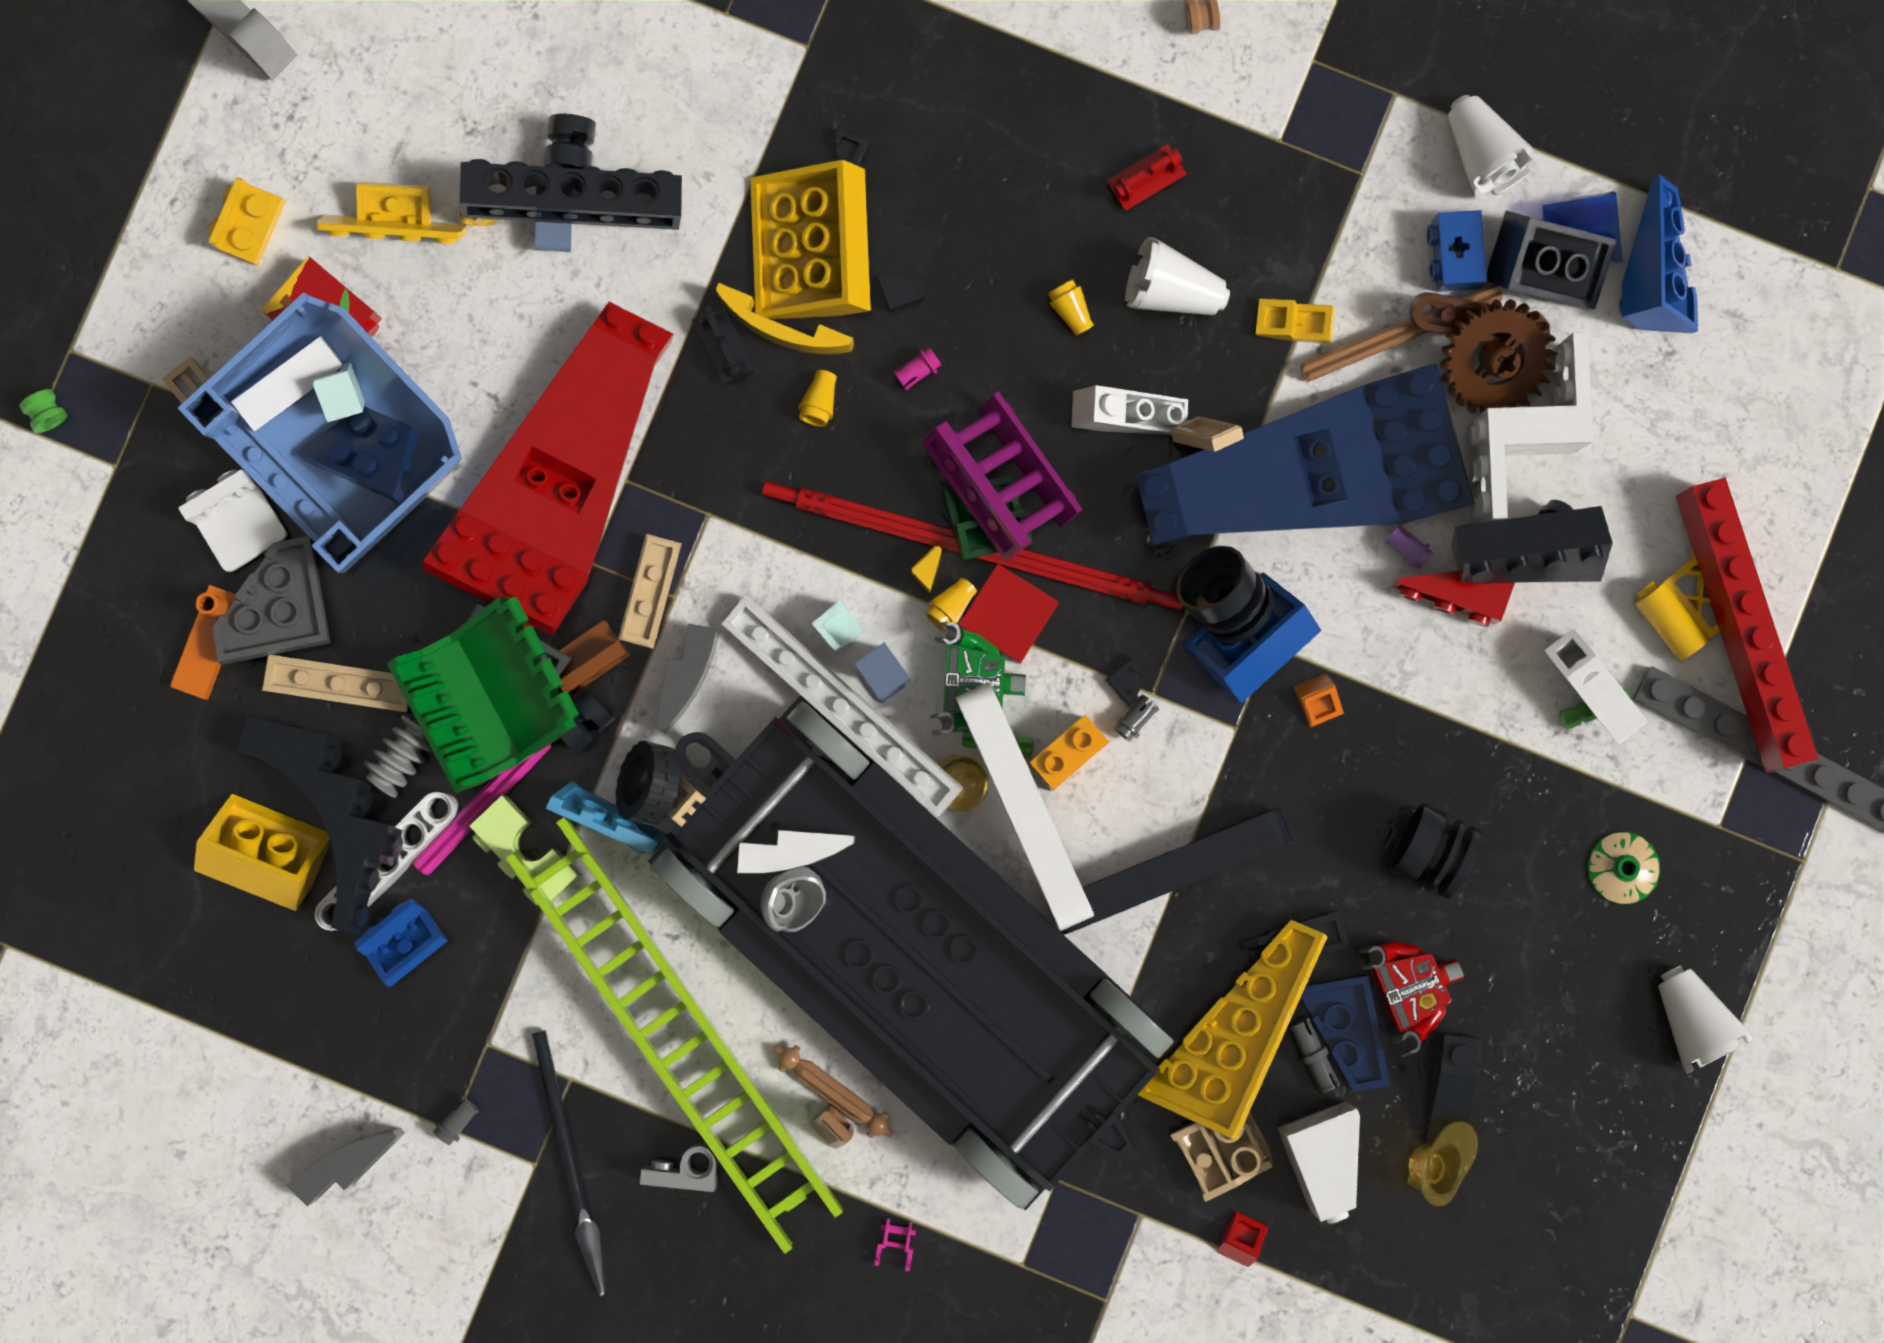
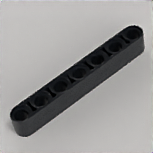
M1280 807L1083 886V891L1094 916L1060 932L1063 935L1069 934L1293 842L1294 840ZM1053 918V921H1054V923H1055V926H1056V928L1059 930V928H1058V926H1057V924H1056V922H1055V920H1054V918Z

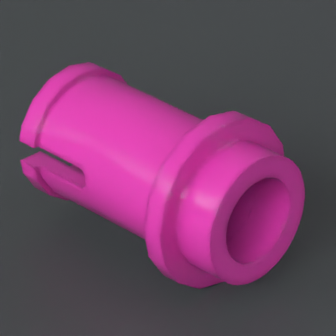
M930 348L924 351L920 349L918 356L894 371V374L906 391L929 373L933 372L936 374L938 372L936 369L941 366V363Z

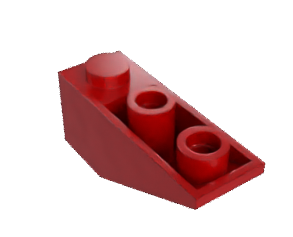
M1458 571L1399 578L1393 582L1391 587L1400 590L1399 596L1405 599L1420 602V599L1423 598L1434 602L1433 608L1451 615L1458 611L1469 615L1467 619L1469 622L1489 627L1490 623L1494 625L1502 621L1515 583H1461Z

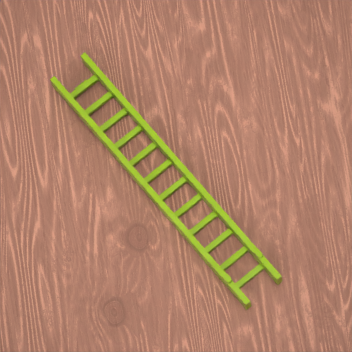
M563 817L556 823L575 850L536 877L532 875L516 851L506 857V860L776 1243L786 1254L792 1249V1242L776 1221V1216L785 1210L788 1212L807 1199L806 1195L814 1189L835 1218L843 1213L842 1206L570 820ZM581 857L596 880L556 908L540 885ZM602 887L618 910L577 938L561 915ZM624 918L639 940L598 968L583 945ZM645 948L660 971L619 998L604 976ZM666 978L681 1001L643 1028H640L626 1006ZM685 1009H688L702 1031L662 1059L647 1036ZM709 1038L724 1061L683 1089L669 1069V1066ZM730 1069L745 1091L707 1118H704L690 1099V1096ZM752 1099L766 1121L726 1149L711 1127ZM773 1129L787 1151L747 1179L732 1157ZM794 1159L808 1181L768 1209L753 1187Z

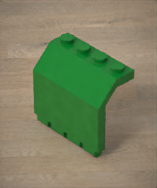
M508 596L497 598L449 636L421 650L395 657L387 663L455 794L480 785L530 759L577 726L573 719L579 715V712L567 691L559 694L558 689L564 684L550 658L541 660L540 657L546 651L532 626L524 628L523 624L529 619L517 597L510 599Z

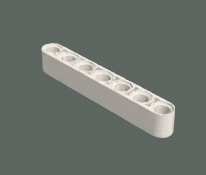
M988 682L955 697L1059 930L1062 931L1093 917L1094 914L991 684Z

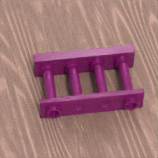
M998 391L979 409V412L982 414L981 418L957 432H954L946 421L936 427L922 442V445L1002 558L1007 562L1032 542L1027 533L1053 517L1062 527L1082 511V508L1077 503L1074 494L1067 489L1018 420L1010 404L1004 400ZM992 429L1004 446L975 462L964 447V444ZM1013 458L1024 476L997 492L984 474ZM1034 488L1045 503V506L1018 522L1005 504L1029 489Z

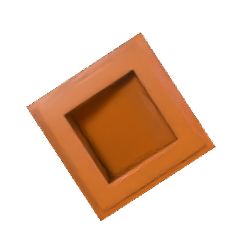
M1321 674L1294 686L1296 697L1310 727L1344 714L1335 684L1327 674Z

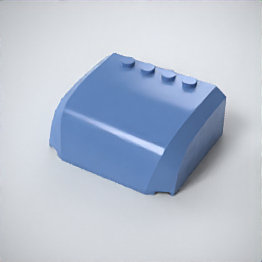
M302 293L178 407L204 436L214 439L315 542L312 547L338 573H345L426 498L462 459L450 419L344 308ZM322 336L342 363H351L365 400L364 406L410 425L419 434L416 448L411 455L410 473L404 474L400 485V489L404 492L402 502L399 504L304 461L298 455V452L303 447L343 419L327 422L315 389L305 394L255 432L231 402Z

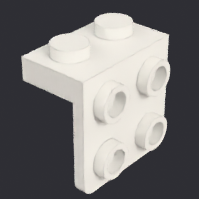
M234 469L224 473L217 479L218 484L208 490L200 489L193 492L186 498L187 503L179 507L185 520L197 525L220 565L228 572L237 570L265 553L274 542L284 541L288 536L287 530L260 486L242 469L239 471Z

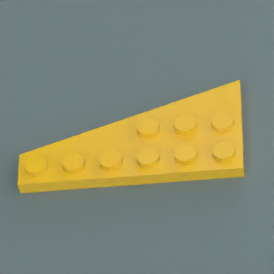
M1290 920L1263 950L1259 960L1247 973L1244 971L1235 981L1237 984L1224 998L1221 997L1183 1039V1044L1169 1059H1165L1159 1066L1160 1070L1137 1095L1236 1141L1327 940V936L1322 932Z

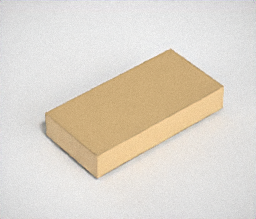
M1200 416L1182 423L1171 430L1173 442L1213 452L1244 439L1241 426Z

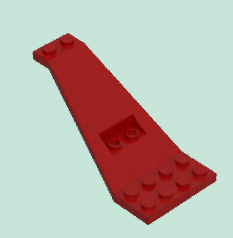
M609 301L423 560L422 570L489 604L497 598L508 596L509 599L517 597L529 619L526 623L553 636L588 582L654 368L671 344L673 333ZM537 478L541 480V482H536L532 479ZM568 494L574 498H567L564 495Z

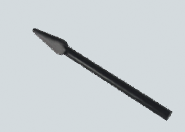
M546 1030L532 1033V1038L576 1219L573 1236L597 1295L602 1296L604 1295L599 1228L590 1218Z

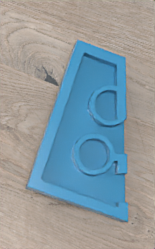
M573 781L552 795L545 808L621 841L641 854L648 853L652 855L660 848L667 835L653 826L622 819V816L618 814L616 805Z

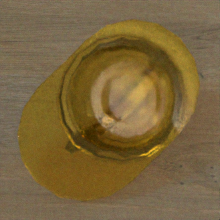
M1463 1121L1453 1122L1442 1130L1434 1143L1422 1144L1413 1152L1409 1163L1408 1184L1413 1188L1421 1190L1428 1203L1436 1207L1445 1206L1455 1196L1459 1185L1471 1168L1477 1154L1478 1141L1473 1127Z

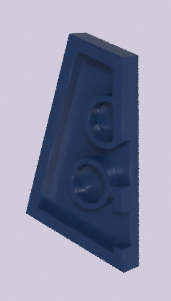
M1369 975L1306 985L1301 999L1311 1014L1318 1030H1320L1353 1092L1390 1086Z

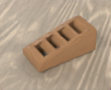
M828 1104L811 1121L812 1128L835 1149L845 1145L852 1139L854 1127L832 1104Z

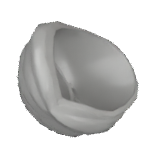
M800 866L783 870L768 882L763 891L760 904L763 919L776 932L781 930L784 932H796L806 927L819 914L826 902V892L822 880L810 868Z

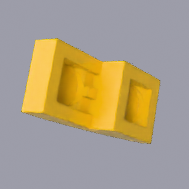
M1259 299L1256 335L1288 341L1332 344L1335 308L1333 305L1297 304L1295 300Z

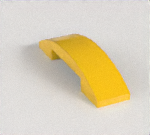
M718 283L716 288L718 296L733 316L750 330L775 344L813 354L851 352L854 347L852 337L819 324L814 337L755 314L752 312L755 305L752 296Z

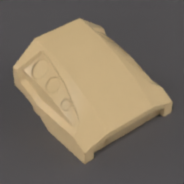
M1250 1111L1236 1141L1196 1122H1192L1171 1134L1173 1141H1176L1196 1177L1205 1202L1238 1187L1254 1176L1272 1168L1274 1165L1267 1142Z

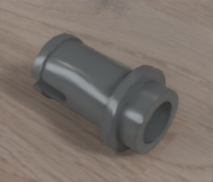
M1143 694L1122 718L1117 717V724L1113 727L1120 736L1129 742L1133 738L1137 739L1140 736L1138 732L1159 711L1158 706L1153 701L1149 703V698Z
M461 1096L444 1119L436 1121L435 1125L437 1127L433 1133L448 1145H451L453 1141L458 1142L461 1131L480 1110L467 1098Z

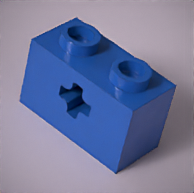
M1482 210L1437 213L1431 224L1427 226L1428 246H1433L1434 260H1431L1429 265L1431 282H1436L1437 292L1480 289L1487 282ZM1452 245H1455L1457 252H1462L1459 258H1456L1455 252L1449 251Z

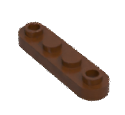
M1424 292L1412 300L1409 307V316L1417 327L1424 330L1444 334L1457 333L1458 330L1454 325L1455 321L1459 320L1465 323L1467 321L1466 311L1470 310L1476 315L1478 314V305L1484 302ZM1484 303L1490 309L1491 304ZM1430 304V313L1427 316H1423L1422 308ZM1541 315V318L1537 320V322H1540V321H1546V322H1548V321L1546 320V318L1543 317L1542 315ZM1550 328L1542 334H1550ZM1498 332L1487 336L1482 341H1502L1508 333Z

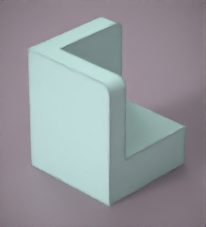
M350 362L343 363L340 372L314 379L313 387L327 422L363 412L365 400Z
M840 600L811 623L836 655L864 633L862 627L846 610Z

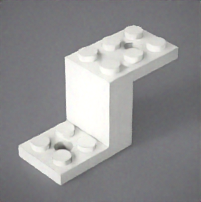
M1573 332L1555 347L1558 355L1551 356V363L1556 366V369L1552 370V372L1557 373V386L1553 388L1552 393L1553 406L1488 408L1473 420V425H1469L1468 444L1469 447H1474V461L1470 462L1469 476L1471 483L1476 485V497H1473L1475 504L1471 505V514L1473 519H1477V523L1508 518L1505 455L1576 453L1593 442L1588 332Z

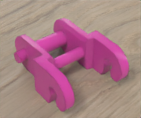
M887 1219L886 1225L881 1224V1230H884L885 1234L883 1242L878 1241L874 1266L879 1267L881 1250L888 1246L904 1249L908 1253L905 1271L910 1272L913 1247L909 1246L910 1236H915L916 1230H912V1223H909L908 1228L890 1225V1219ZM888 1233L906 1235L905 1244L887 1241Z

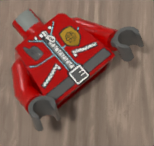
M1397 941L1360 948L1359 953H1368L1370 958L1368 965H1364L1362 968L1364 970L1370 969L1394 1030L1398 1032L1406 1031L1394 1036L1392 1042L1394 1044L1401 1041L1405 1043L1406 1050L1404 1053H1401L1402 1057L1418 1052L1421 1043L1432 1034L1446 1014L1445 1006L1451 1002L1446 985L1464 978L1458 961L1454 958L1437 965L1432 953L1423 952L1418 945Z

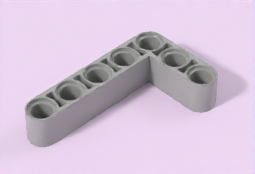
M186 0L272 81L297 56L277 29L255 8L250 10L241 0Z

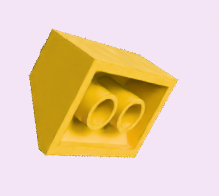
M231 794L197 840L194 871L296 911L314 884L331 840L327 831Z

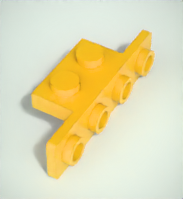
M360 181L356 184L357 217L324 215L316 222L317 230H327L328 235L337 237L348 236L350 232L363 233V237L368 239H382L386 235H399V239L402 241H419L421 237L435 238V242L440 244H453L467 233L466 224L432 222L431 186Z

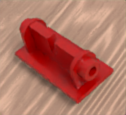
M1167 144L1107 180V183L1126 212L1184 177L1187 173L1180 164L1182 157L1178 150H1171Z

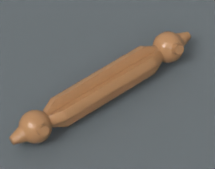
M776 1045L773 1051L777 1055L780 1064L778 1069L781 1072H784L786 1069H793L801 1082L857 1123L867 1124L868 1132L866 1135L869 1138H873L874 1135H884L891 1138L894 1135L887 1119L889 1114L886 1111H883L882 1114H874L870 1105L812 1061L800 1059L798 1053L800 1051L799 1046L794 1045L793 1048H783Z

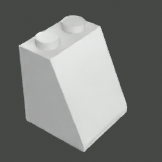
M1346 1101L1277 1128L1310 1212L1321 1222L1327 1220L1328 1224L1347 1218L1349 1216L1347 1211L1356 1208L1360 1115L1357 1108Z

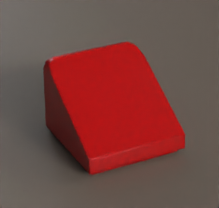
M1234 1211L1220 1240L1217 1252L1244 1266L1250 1267L1258 1259L1268 1226Z

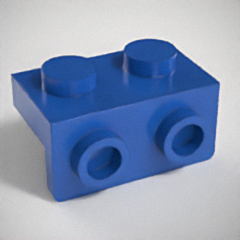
M409 899L397 905L391 914L376 926L367 929L363 936L354 943L357 951L368 958L381 981L388 987H391L448 940L429 911L415 900Z

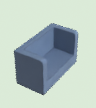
M885 642L854 663L858 672L881 703L886 702L911 684L910 677Z

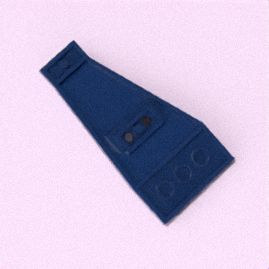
M1435 363L1362 385L1244 433V439L1216 452L1204 449L1170 464L1135 474L1153 545L1164 544L1191 535L1407 524L1475 504L1439 369ZM1319 444H1324L1326 447V452L1322 457H1317L1315 454V448ZM1331 478L1335 482V488L1333 491L1327 492L1324 484L1326 480Z

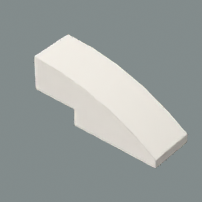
M778 830L777 845L739 844L737 873H767L813 864L854 844L855 836Z

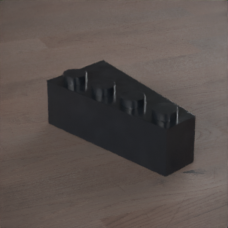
M1602 506L1455 526L1451 548L1461 583L1601 582L1613 542Z

